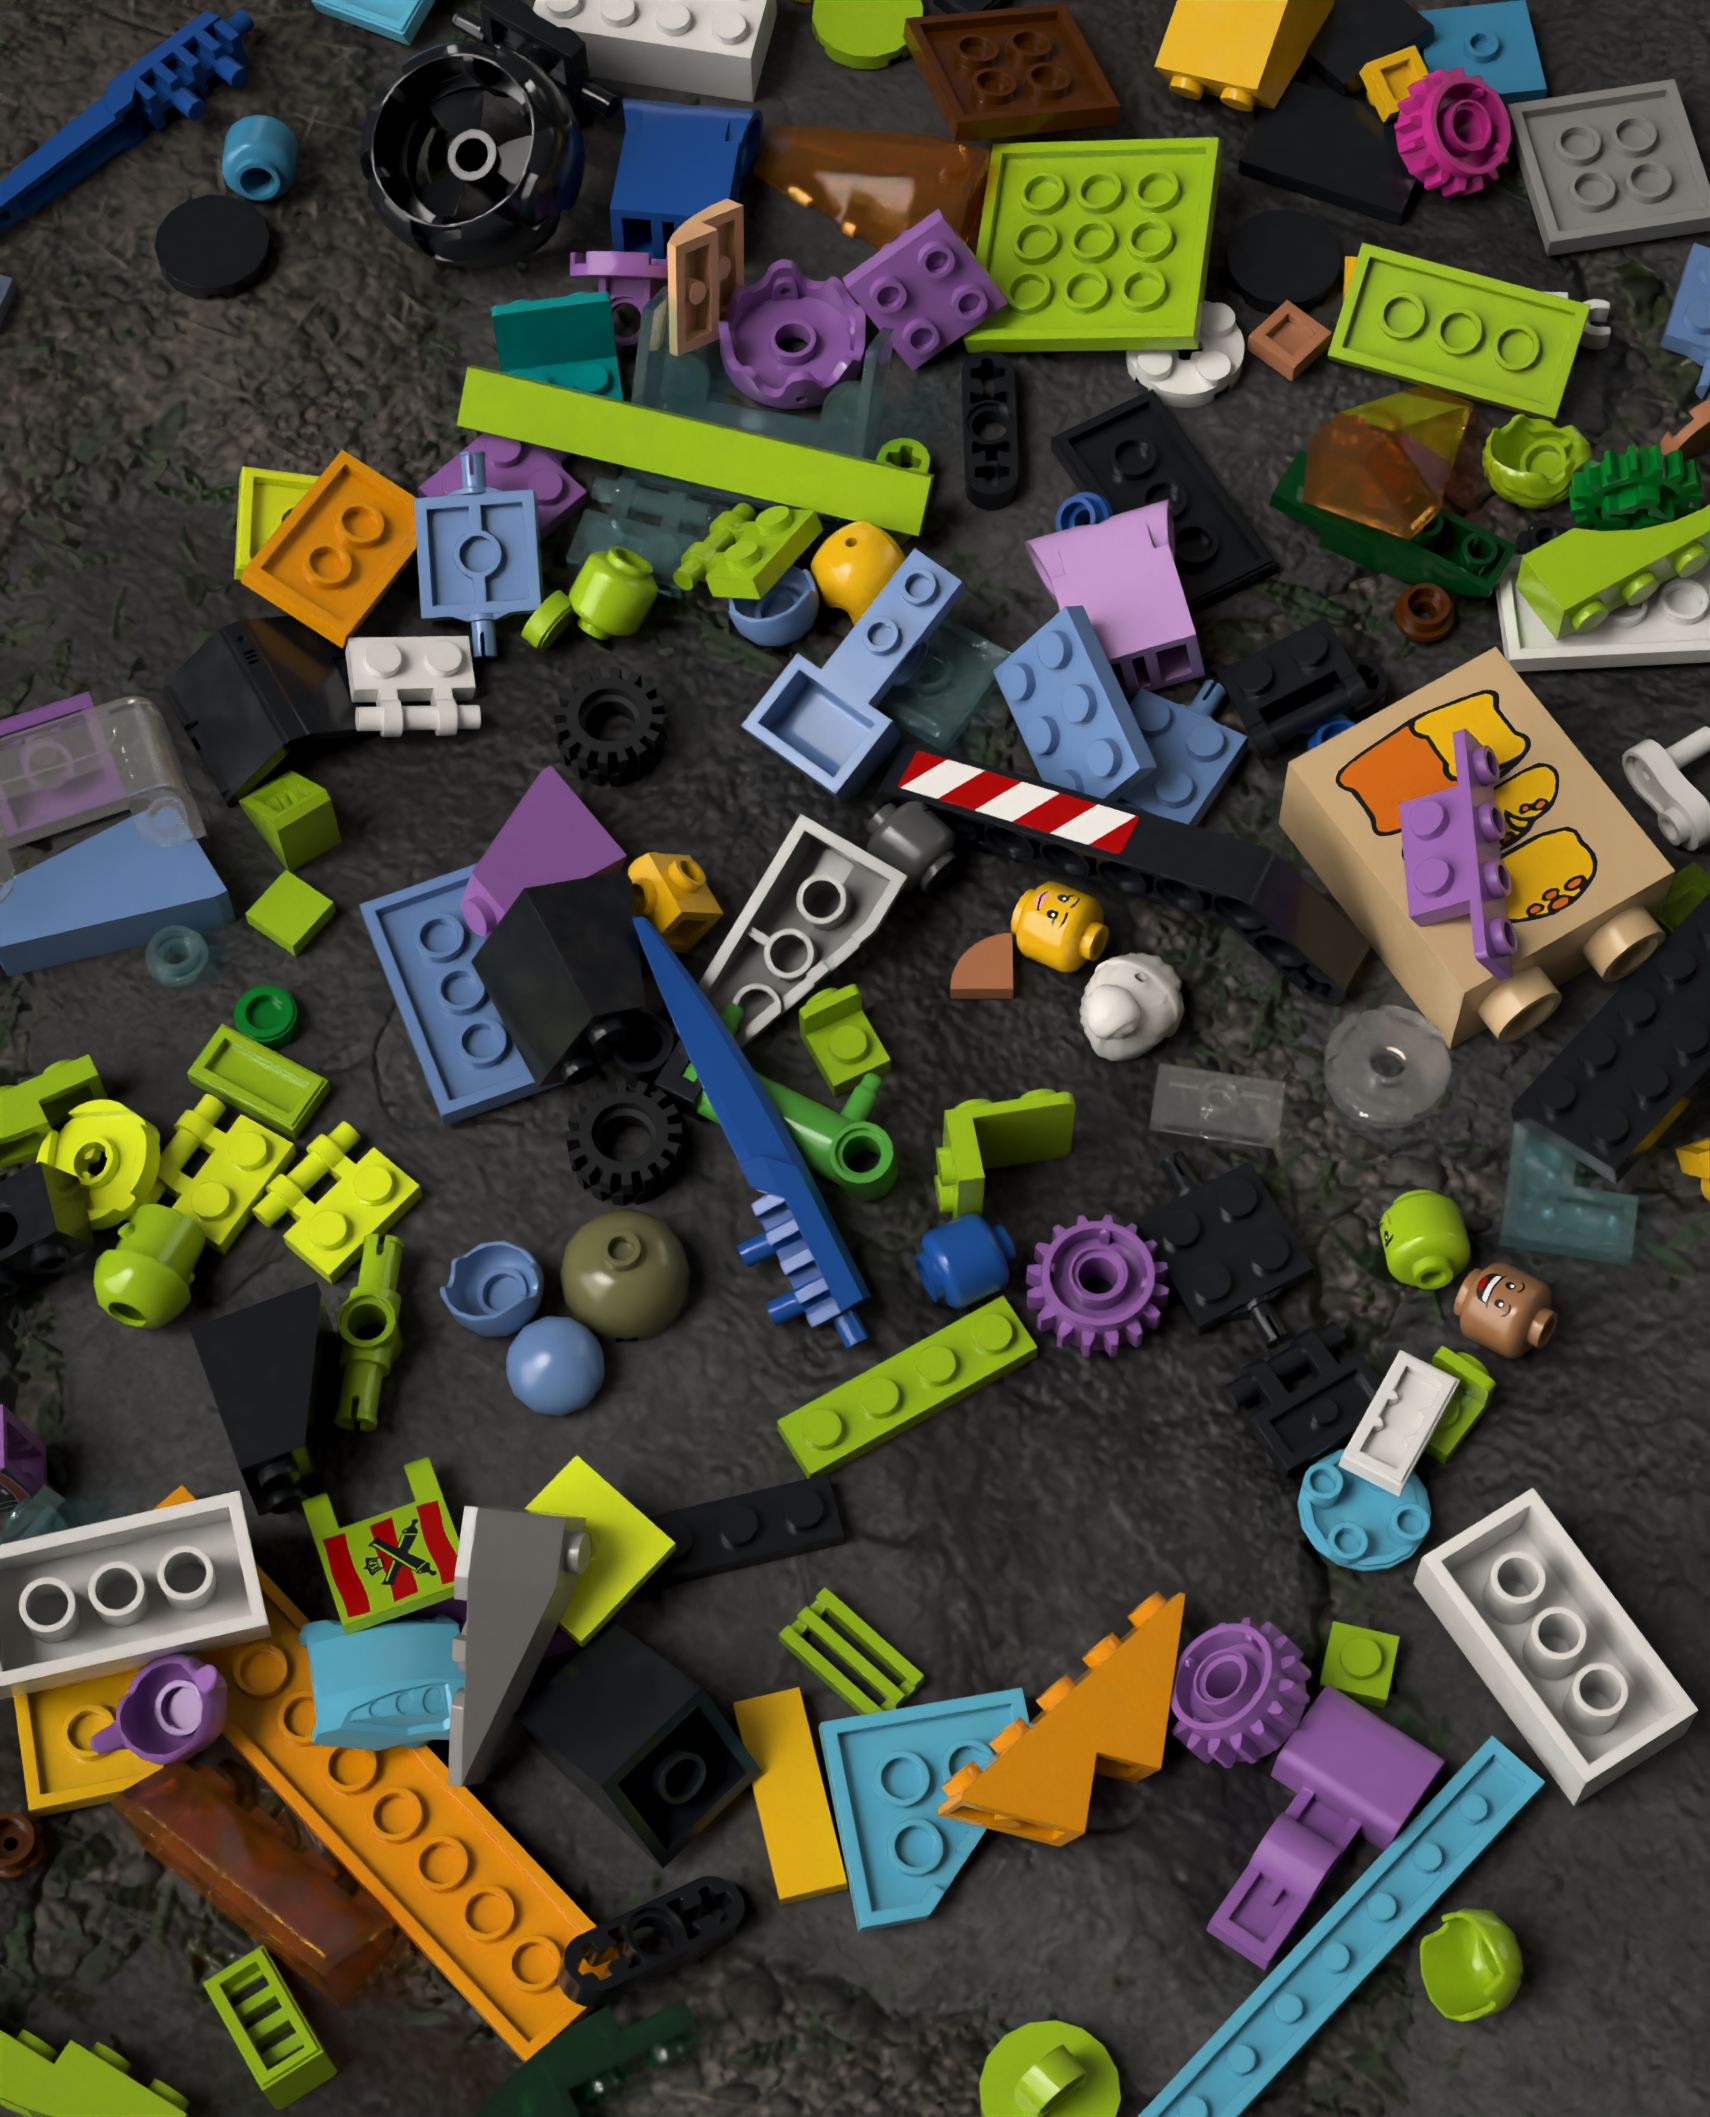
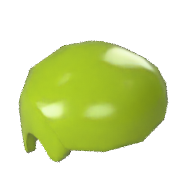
M1463 1908L1456 1912L1444 1914L1441 1919L1442 1922L1446 1923L1437 1931L1424 1936L1420 1944L1421 1976L1429 1999L1445 2018L1458 2022L1484 2018L1500 2012L1511 2003L1521 1985V1976L1524 1972L1522 1953L1514 1932L1491 1910Z

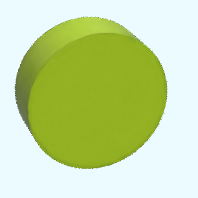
M561 590L555 591L536 609L524 626L521 636L537 650H545L551 646L574 619L576 613L571 607L569 597Z

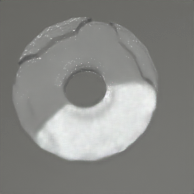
M1382 1005L1378 1007V1010H1369L1362 1013V1009L1348 1015L1332 1031L1323 1057L1324 1084L1335 1104L1354 1120L1377 1128L1405 1127L1426 1118L1442 1102L1452 1072L1451 1058H1449V1053L1445 1047L1446 1041L1439 1029L1420 1013L1396 1005ZM1380 1054H1389L1402 1062L1404 1071L1395 1077H1383L1371 1068L1370 1061Z

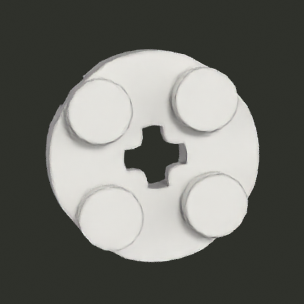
M1204 300L1198 351L1192 352L1190 360L1179 359L1177 350H1126V364L1130 376L1134 382L1137 377L1139 382L1148 388V391L1153 389L1163 404L1168 406L1192 408L1214 401L1216 393L1224 390L1228 385L1229 390L1234 386L1242 371L1244 338L1241 330L1235 323V313L1226 304L1219 302L1211 303Z

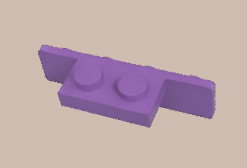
M1465 728L1453 732L1458 786L1399 803L1409 917L1418 926L1423 927L1470 913L1475 958L1501 981L1513 977L1511 955L1517 952L1518 944L1514 927L1507 917L1505 897L1511 894L1512 886L1507 867L1501 860L1499 840L1505 837L1506 828L1501 810L1495 803L1493 783L1499 781L1500 771L1493 750L1488 745L1483 746Z

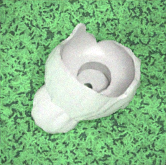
M1141 952L1112 957L1095 968V973L1085 986V993L1081 998L1079 1012L1084 1033L1098 1056L1110 1061L1134 1059L1150 1051L1154 1045L1161 1042L1165 1037L1170 1038L1176 1033L1185 1009L1182 994L1180 993L1182 980L1177 975L1173 965L1163 962L1159 955H1147Z

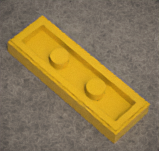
M800 1687L733 1702L741 1742L762 1770L751 1782L780 1906L847 1890L848 1883Z

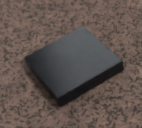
M1335 0L1332 10L1306 51L1307 54L1303 62L1342 96L1348 97L1365 86L1359 72L1366 63L1413 45L1416 46L1417 50L1422 49L1435 40L1434 25L1404 0Z

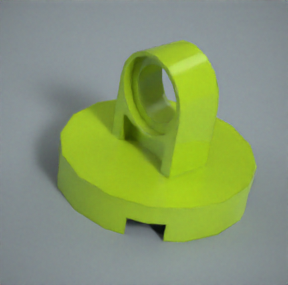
M1058 2020L1029 2022L1004 2035L987 2056L979 2081L981 2117H1116L1121 2101L1118 2070L1105 2046L1083 2028Z

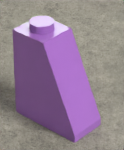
M549 766L541 770L472 871L460 904V909L463 911L464 918L472 931L487 940L524 888L620 872L627 855L556 770Z

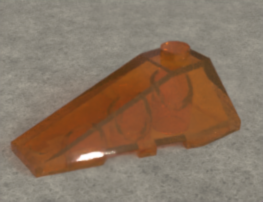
M774 124L754 167V175L807 209L817 208L838 222V229L851 238L859 235L880 250L884 244L890 243L904 230L912 228L938 208L963 241L967 243L984 205L989 172V151L936 135Z

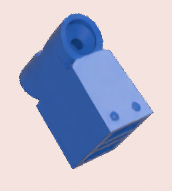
M622 98L625 135L610 204L613 251L649 253L652 259H666L667 243L672 234L685 221L724 199H730L739 203L742 178L747 175L756 157L761 140L763 116L760 110L709 105H685L675 102Z

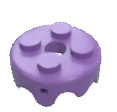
M787 259L778 260L770 265L765 276L758 282L734 289L729 299L723 321H718L720 356L725 372L735 387L748 398L766 406L779 409H805L824 404L845 391L853 383L861 370L866 355L865 311L854 302L845 285L837 277L831 276L826 281H814L805 277L795 262ZM800 338L808 343L805 349L795 353L783 351L778 347V344L784 339Z

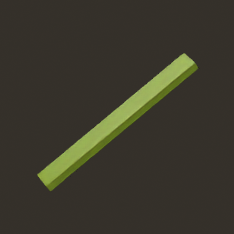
M476 365L467 367L456 425L789 506L816 510V512L852 521L862 520L881 528L918 537L922 534L934 475Z

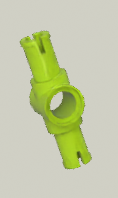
M379 1234L364 1236L362 1245L364 1249L358 1286L350 1290L349 1298L340 1307L337 1315V1329L342 1341L338 1367L344 1373L338 1411L335 1413L334 1423L347 1430L355 1429L356 1418L357 1421H361V1431H373L376 1429V1416L382 1378L390 1374L391 1365L398 1359L403 1347L402 1334L398 1323L402 1298L396 1293L405 1242L392 1235L385 1234L384 1246L379 1245ZM368 1324H379L385 1327L384 1331L372 1340H361L355 1337L356 1333Z

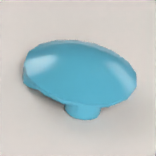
M1340 1449L1310 1466L1305 1472L1297 1502L1301 1528L1314 1548L1335 1564L1362 1572L1390 1569L1410 1558L1425 1540L1430 1526L1431 1509L1427 1490L1414 1470L1398 1497L1340 1467L1339 1463L1345 1449Z

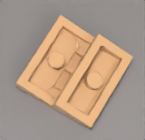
M724 199L689 218L677 228L667 243L669 353L677 357L719 339L718 321H723L730 296L734 289L744 286V209L742 204L730 199Z

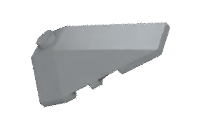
M802 814L798 817L698 984L718 1015H721L726 1004L729 1003L736 1004L743 1009L744 1015L738 1024V1031L734 1036V1040L741 1050L877 933L909 880V877ZM673 1025L672 1032L679 1036L675 1025Z
M464 1506L454 1577V1599L467 1601V1620L461 1634H457L453 1638L452 1661L458 1662L460 1671L465 1673L464 1687L459 1688L455 1693L450 1707L448 1785L462 1787L484 1782L514 1719L513 1714L519 1709L577 1587L578 1574H584L587 1569L591 1553V1539L588 1533H584L585 1517L514 1507Z

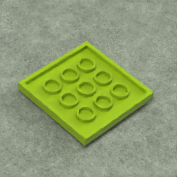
M1219 137L993 143L976 258L1002 290L1008 303L964 334L963 341L968 353L981 351L1043 352L1198 349L1223 154Z

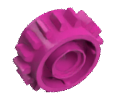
M1461 67L1449 72L1442 68L1410 84L1407 87L1410 97L1398 102L1397 107L1401 111L1397 123L1394 124L1397 149L1408 168V172L1424 183L1426 190L1439 188L1442 191L1443 197L1446 198L1458 193L1462 197L1484 189V185L1496 181L1499 178L1496 168L1508 164L1509 158L1506 154L1512 141L1509 116L1496 90H1493L1487 83L1483 82V77L1479 74L1474 77L1466 76L1464 68Z

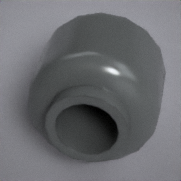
M913 800L898 808L893 803H888L873 816L866 827V830L872 835L868 841L866 852L909 877L902 890L903 893H910L921 889L924 893L930 892L947 877L958 862L959 857L954 854L957 844L956 834L920 801Z

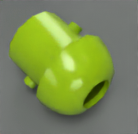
M144 1204L138 1207L130 1221L118 1230V1235L121 1238L115 1250H106L99 1256L94 1269V1287L98 1304L108 1315L121 1323L142 1330L158 1329L165 1326L190 1303L189 1285L195 1277L192 1271L206 1244L204 1231L193 1219L173 1208L159 1204Z

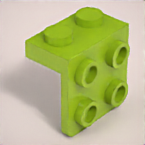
M1036 1089L1023 1094L1019 1099L994 1103L988 1099H972L959 1104L955 1109L944 1110L943 1146L936 1148L938 1174L934 1175L936 1199L940 1213L951 1212L952 1220L971 1212L982 1216L985 1184L984 1170L1060 1158L1068 1155L1071 1150L1076 1109L1073 1094L1070 1092L1056 1093L1052 1089Z

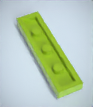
M1004 1295L779 1419L777 1421V1430L807 1479L826 1475L1036 1358L1038 1347Z

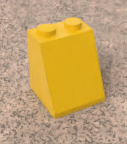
M1177 0L1154 67L1170 83L1169 89L1180 96L1200 100L1203 93L1220 97V101L1225 105L1241 111H1252L1254 105L1275 109L1305 58L1306 51L1332 10L1335 0Z

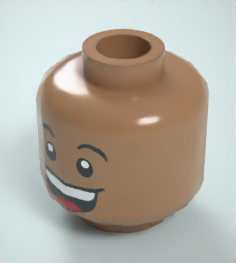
M1504 1262L1489 1264L1484 1270L1476 1268L1471 1271L1461 1285L1454 1304V1314L1460 1317V1329L1463 1335L1468 1340L1508 1359L1523 1356L1533 1346L1539 1349L1544 1347L1552 1336L1558 1319V1314L1550 1310L1552 1292L1549 1286L1543 1280Z

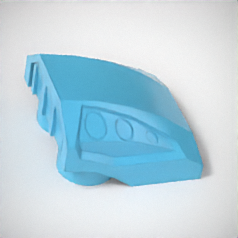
M438 1614L433 1619L397 1617L347 1636L341 1621L321 1620L304 1624L299 1634L300 1646H307L316 1714V1725L311 1733L313 1745L380 1751L397 1745L407 1748H421L426 1746L431 1740H449L451 1703L457 1690L464 1687L465 1673L460 1671L458 1662L452 1661V1641L457 1634H460L459 1624L446 1614Z

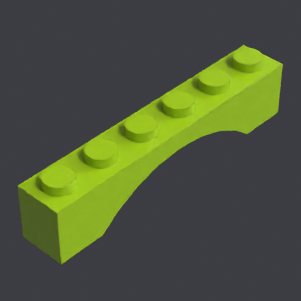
M1710 504L1676 521L1643 529L1598 531L1573 528L1522 556L1516 588L1556 641L1575 631L1580 634L1586 633L1603 622L1608 613L1627 602L1631 606L1637 605L1649 598L1663 582L1676 575L1682 578L1688 577L1707 563L1710 558Z

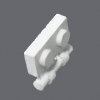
M469 636L348 638L345 654L351 702H376V707H356L355 724L357 731H380L381 737H400L402 730H434L436 736L456 735L457 729L480 728L481 712L479 705H456V701L473 700L476 688ZM430 701L431 705L402 706L401 702Z

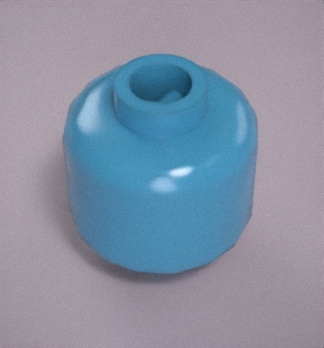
M252 115L243 117L235 122L225 136L222 174L226 184L237 195L253 201L265 202L275 200L287 193L294 183L296 175L298 143L294 132L284 122L272 116Z

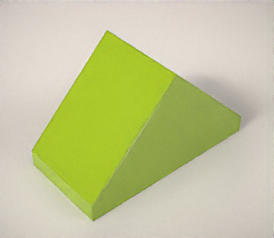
M292 770L285 772L238 800L246 815L289 872H293L342 842L332 801L326 789Z

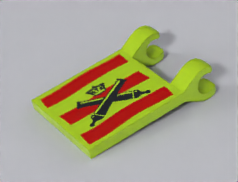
M424 1457L404 1465L415 1502L340 1529L327 1493L302 1501L346 1636L454 1597V1577L459 1538L429 1457Z

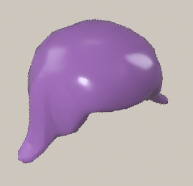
M174 1653L151 1661L135 1676L127 1694L119 1701L116 1720L110 1726L92 1736L90 1742L91 1750L99 1754L116 1750H131L142 1760L158 1765L176 1764L192 1759L198 1752L204 1751L214 1744L224 1729L227 1717L226 1680L213 1665H207L202 1660L184 1653Z

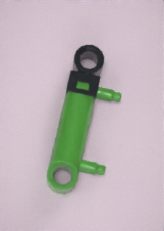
M729 1003L726 1004L719 1017L734 1038L744 1012L736 1004ZM639 1012L627 1027V1036L611 1048L623 1078L627 1079V1083L634 1089H636L638 1081L649 1084L650 1092L657 1091L658 1089L667 1095L668 1106L674 1104L678 1111L699 1122L702 1121L703 1117H706L720 1124L681 1039H679L678 1043L676 1042L668 1022L659 1015L650 1012ZM654 1042L662 1046L659 1054L650 1061L638 1062L631 1059L633 1051L643 1043ZM755 1072L787 1127L808 1170L838 1184L840 1190L854 1200L861 1202L875 1201L887 1195L895 1185L898 1176L893 1144L888 1134L878 1125L865 1122L878 1099L877 1094L883 1085V1080L873 1073L865 1074L860 1085L855 1087L839 1114ZM870 1151L880 1156L879 1163L868 1172L858 1173L847 1167L849 1160L859 1152Z

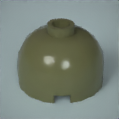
M620 1209L598 1214L580 1226L565 1247L560 1281L566 1308L576 1321L587 1326L602 1341L617 1343L616 1338L631 1339L638 1337L639 1342L653 1339L674 1325L687 1305L690 1292L691 1273L683 1244L667 1223L647 1212Z

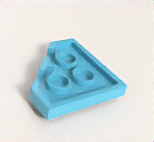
M1022 1687L820 1723L818 1729L858 1932L924 1921L930 1916L987 1830L984 1827L938 1816V1806L949 1797L941 1787L971 1760H974L980 1768L996 1754L989 1745L990 1741L1018 1717H1021L1027 1725L1030 1723Z

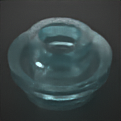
M172 925L159 930L152 937L146 949L145 961L149 973L157 982L170 987H181L195 982L203 975L209 963V951L205 940L196 931L184 926ZM176 954H186L189 956L179 964H168L169 959Z

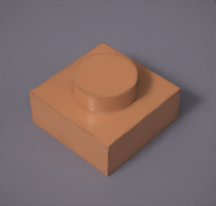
M1286 300L1249 335L1247 349L1292 382L1330 346L1332 332Z

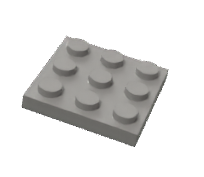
M1675 79L1508 104L1507 113L1510 120L1512 143L1547 256L1710 231V185Z

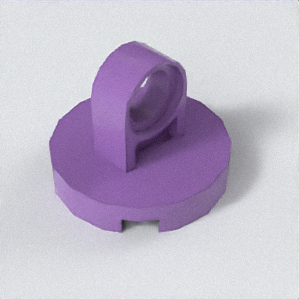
M586 251V255L577 252L570 253V278L599 281L598 292L607 291L610 293L612 315L616 308L628 303L637 307L641 313V327L636 334L631 337L622 338L614 331L616 345L627 348L637 347L646 342L653 333L656 315V283H668L667 255L666 259H652L649 253Z

